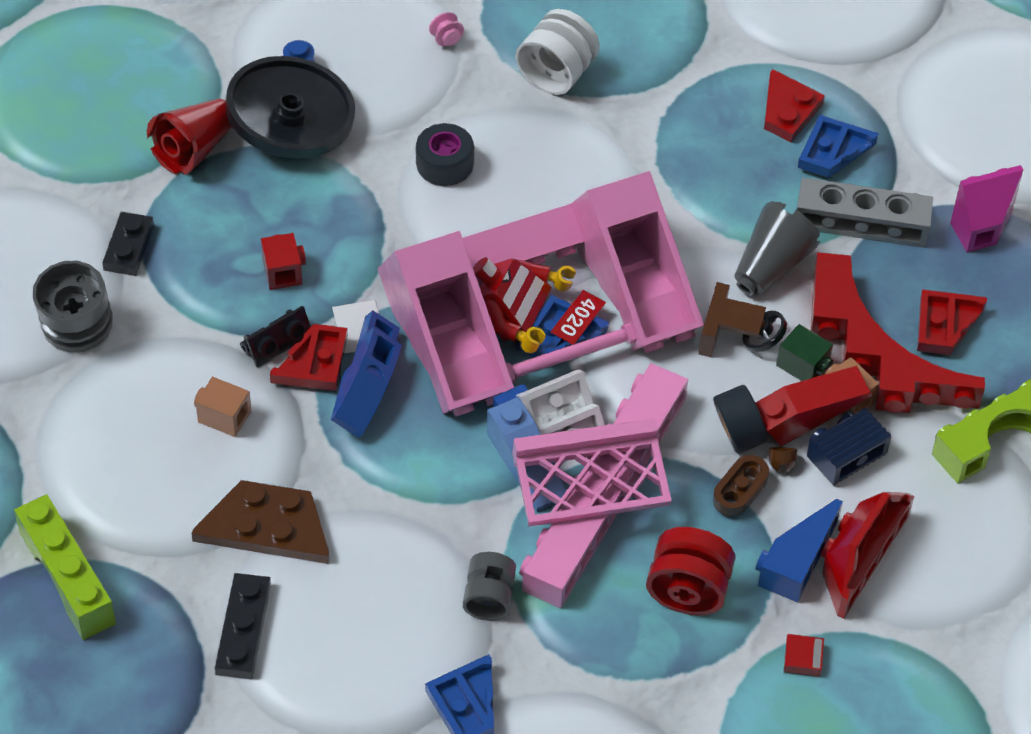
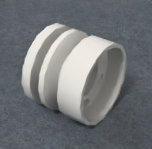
M554 9L550 10L534 28V31L516 49L515 59L518 69L534 87L549 94L560 95L565 94L576 83L582 73L590 66L591 62L599 55L600 43L591 25L581 16L570 10Z

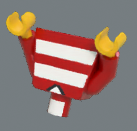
M487 257L480 259L474 265L473 270L475 275L482 281L480 290L495 333L503 341H521V347L526 353L536 352L539 345L543 343L546 334L542 329L532 327L552 288L548 282H553L557 290L565 292L571 288L573 282L562 277L573 279L576 275V270L566 265L562 266L558 272H553L551 267L513 258L495 264Z

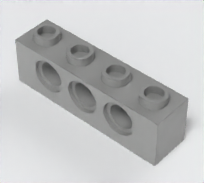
M802 177L797 211L809 219L816 229L822 233L925 248L931 224L933 196Z

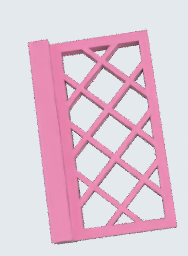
M652 418L514 438L512 456L514 465L517 467L528 526L671 506L672 500L657 439L658 428L656 419ZM651 449L653 460L647 468L630 459L635 450ZM610 454L620 461L611 474L595 464L600 455ZM574 459L585 466L576 479L559 469L566 460ZM540 465L548 470L549 473L539 484L527 476L526 466ZM624 465L641 474L633 487L616 478ZM654 467H655L656 475L651 472ZM589 470L606 480L597 493L581 483ZM554 475L571 485L562 498L545 488ZM647 478L659 486L661 496L648 498L637 490ZM610 484L627 493L622 502L612 503L602 497ZM529 487L535 490L532 495ZM575 489L592 499L586 507L576 508L566 502ZM540 494L556 504L550 513L535 515L533 503Z

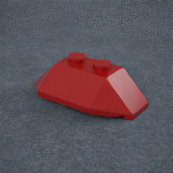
M882 492L859 502L852 514L846 512L838 527L840 533L837 538L833 539L830 537L821 553V557L825 558L822 574L838 617L842 619L846 617L910 516L914 495L902 492Z

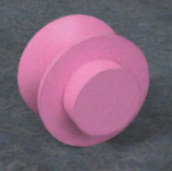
M446 12L433 19L429 26V32L435 37V41L439 46H452L461 39L464 27L458 22V18L454 13Z

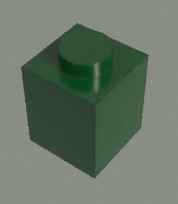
M798 324L780 344L776 366L800 381L824 375L833 365V360L831 359L833 344Z

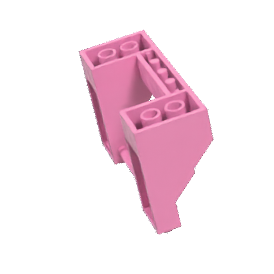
M650 171L587 190L571 204L462 238L461 232L457 231L394 251L377 268L392 313L429 373L442 413L446 414L453 411L455 417L474 411L473 404L486 401L487 406L493 405L494 396L514 388L513 383L518 377L624 342L631 344L633 351L644 348L645 353H649L665 347L663 342L665 340L675 337L676 343L694 338L696 337L694 331L704 326ZM577 248L578 254L598 279L600 287L619 311L623 321L621 329L513 365L506 363L479 287L482 281L475 275L474 265L484 257H487L493 264L513 258L542 265L546 263L545 257L556 254L557 258L561 259L577 253L575 249Z

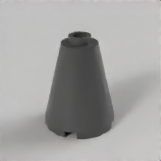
M771 201L762 208L734 276L737 281V287L747 295L763 294L820 244V241H817L820 234L813 223L797 210L793 214L783 210L786 204Z

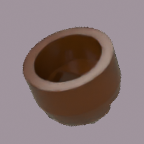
M770 447L769 464L772 469L779 472L780 465H786V473L793 470L797 462L798 449Z

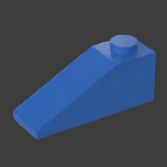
M839 499L833 500L776 538L769 552L766 550L761 552L755 570L760 571L759 587L798 603L821 558L825 544L832 536L839 522L843 501Z

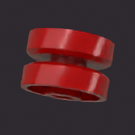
M694 527L668 529L659 536L654 553V561L651 563L647 576L646 588L652 598L673 611L688 615L716 613L724 605L728 581L732 576L736 554L732 546L723 538L707 530Z

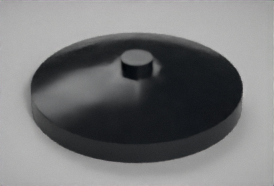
M272 56L252 61L234 74L227 88L225 111L229 123L236 133L257 149L280 157L310 158L336 149L347 139L354 122L355 101L344 81L328 68L303 58Z

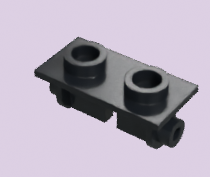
M304 306L294 311L289 309L285 315L269 323V326L263 327L251 335L247 334L244 336L240 346L244 353L248 354L251 352L257 368L290 349L303 339L304 334L311 327Z

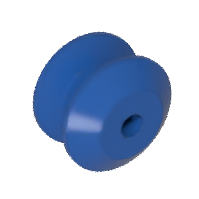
M294 40L283 48V56L298 57L315 62L314 47L307 41Z

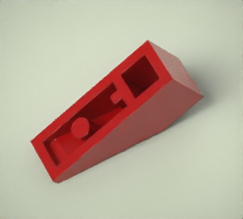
M856 365L786 385L755 403L766 430L782 447L873 395Z

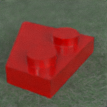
M772 69L769 76L764 129L792 143L824 104L825 95Z
M922 289L919 306L917 351L951 355L985 310L987 297Z
M313 324L306 331L303 339L287 352L288 358L279 368L274 366L270 371V383L336 391L348 338V328Z

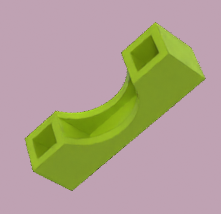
M1031 379L1025 381L1018 390L1008 395L1002 394L998 396L989 406L981 410L975 409L968 413L960 422L954 425H945L937 432L932 455L957 484L985 469L991 450L988 438L993 434L1008 429L1023 430L1031 433Z
M48 494L14 509L21 537L34 559L39 558L47 569L62 599L66 613L82 640L116 625L110 597Z

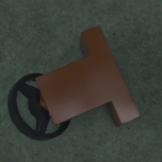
M717 282L701 334L699 355L712 358L720 329L743 334V343L752 352L766 351L783 338L787 330V321L780 312L766 311V307L729 299L730 285ZM777 318H780L781 326L776 335L771 339L770 335L774 329L772 324ZM749 336L764 339L766 343L750 345Z

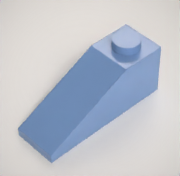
M517 397L487 410V435L520 485L517 467L514 465L512 456L514 438L541 434L532 416L520 398ZM540 465L525 467L527 476L539 484L549 473L548 470ZM556 475L552 477L545 487L560 498L566 492L562 480ZM529 487L532 495L535 490ZM540 494L534 501L533 507L538 512L555 503Z

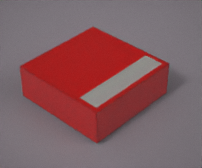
M787 634L783 672L820 677L824 638Z

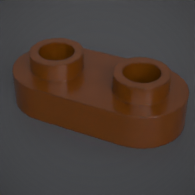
M755 455L740 457L714 489L713 504L716 510L726 516L742 514L767 484L769 475L767 463ZM745 476H753L755 479H748ZM732 499L735 502H728L726 500Z

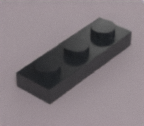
M234 573L215 663V675L253 679L271 588V577Z

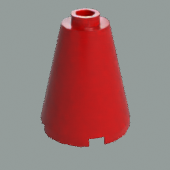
M218 98L157 114L148 122L146 133L147 138L152 136L155 146L150 149L158 162L171 173L183 172V175L193 171L233 127L226 115L225 100Z

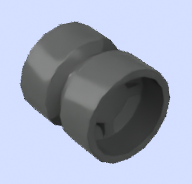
M480 552L472 556L467 575L468 583L465 586L463 609L472 617L487 621L506 618L510 612L511 589L514 587L516 564L511 558L497 552Z

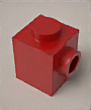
M294 233L277 234L261 238L262 260L269 290L303 285L301 266L306 265L303 245L297 246Z

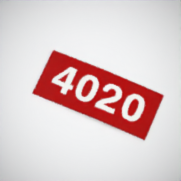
M583 290L551 330V333L574 345L606 302Z

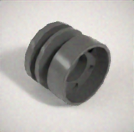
M78 260L62 261L49 266L38 276L33 285L32 298L43 334L51 345L66 352H84L98 346L107 338L112 328L113 314L105 282L98 270L92 265Z

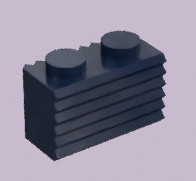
M867 408L855 414L850 411L845 413L833 427L828 430L823 427L812 434L809 439L807 457L832 485H836L843 479H847L849 475L852 476L865 466H869L871 462L874 463L876 459L885 456L888 453L891 434L886 431L885 427H882L881 423L873 417L872 413H869Z

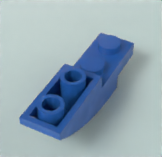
M374 310L364 318L352 365L343 373L331 416V421L358 438L364 434L381 402L402 344L397 341L400 328Z

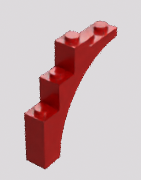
M817 252L813 274L810 331L827 340H844L843 362L851 357L869 375L876 376V382L879 383L875 400L876 410H886L891 413H910L912 402L925 405L956 406L962 409L980 408L985 390V377L958 373L940 367L906 350L884 332L870 316L861 301L852 275L851 255Z

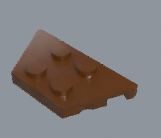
M241 480L193 528L191 533L192 542L328 564L330 560L328 546L312 493L306 490Z

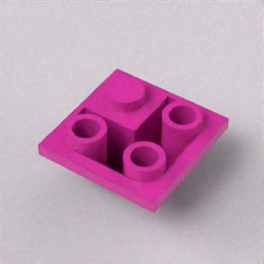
M1021 165L1001 168L996 172L981 176H971L960 181L950 224L966 252L997 245L1013 212L1024 171Z

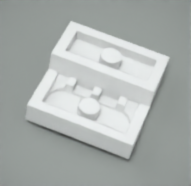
M575 370L516 395L532 416L541 435L605 425L599 405L593 404L584 372L581 370Z

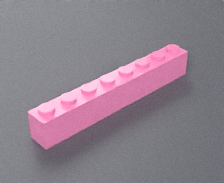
M650 363L644 374L639 373L636 376L629 399L624 398L619 404L616 412L617 419L614 424L655 418L658 428L657 439L658 443H660L686 400L688 378ZM651 449L635 450L630 459L645 468L652 457ZM607 454L600 455L595 464L611 474L620 461ZM624 465L616 478L633 487L641 474ZM589 470L581 483L597 493L606 480ZM610 484L602 497L612 503L622 502L627 493ZM575 489L566 502L576 508H584L592 499ZM617 514L552 523L549 529L544 528L536 543L537 550L533 556L527 555L521 565L519 574L523 576L522 591L561 609Z

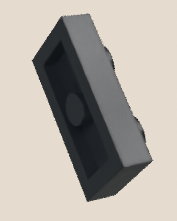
M120 212L102 262L104 271L132 276L137 275L154 227L153 217Z

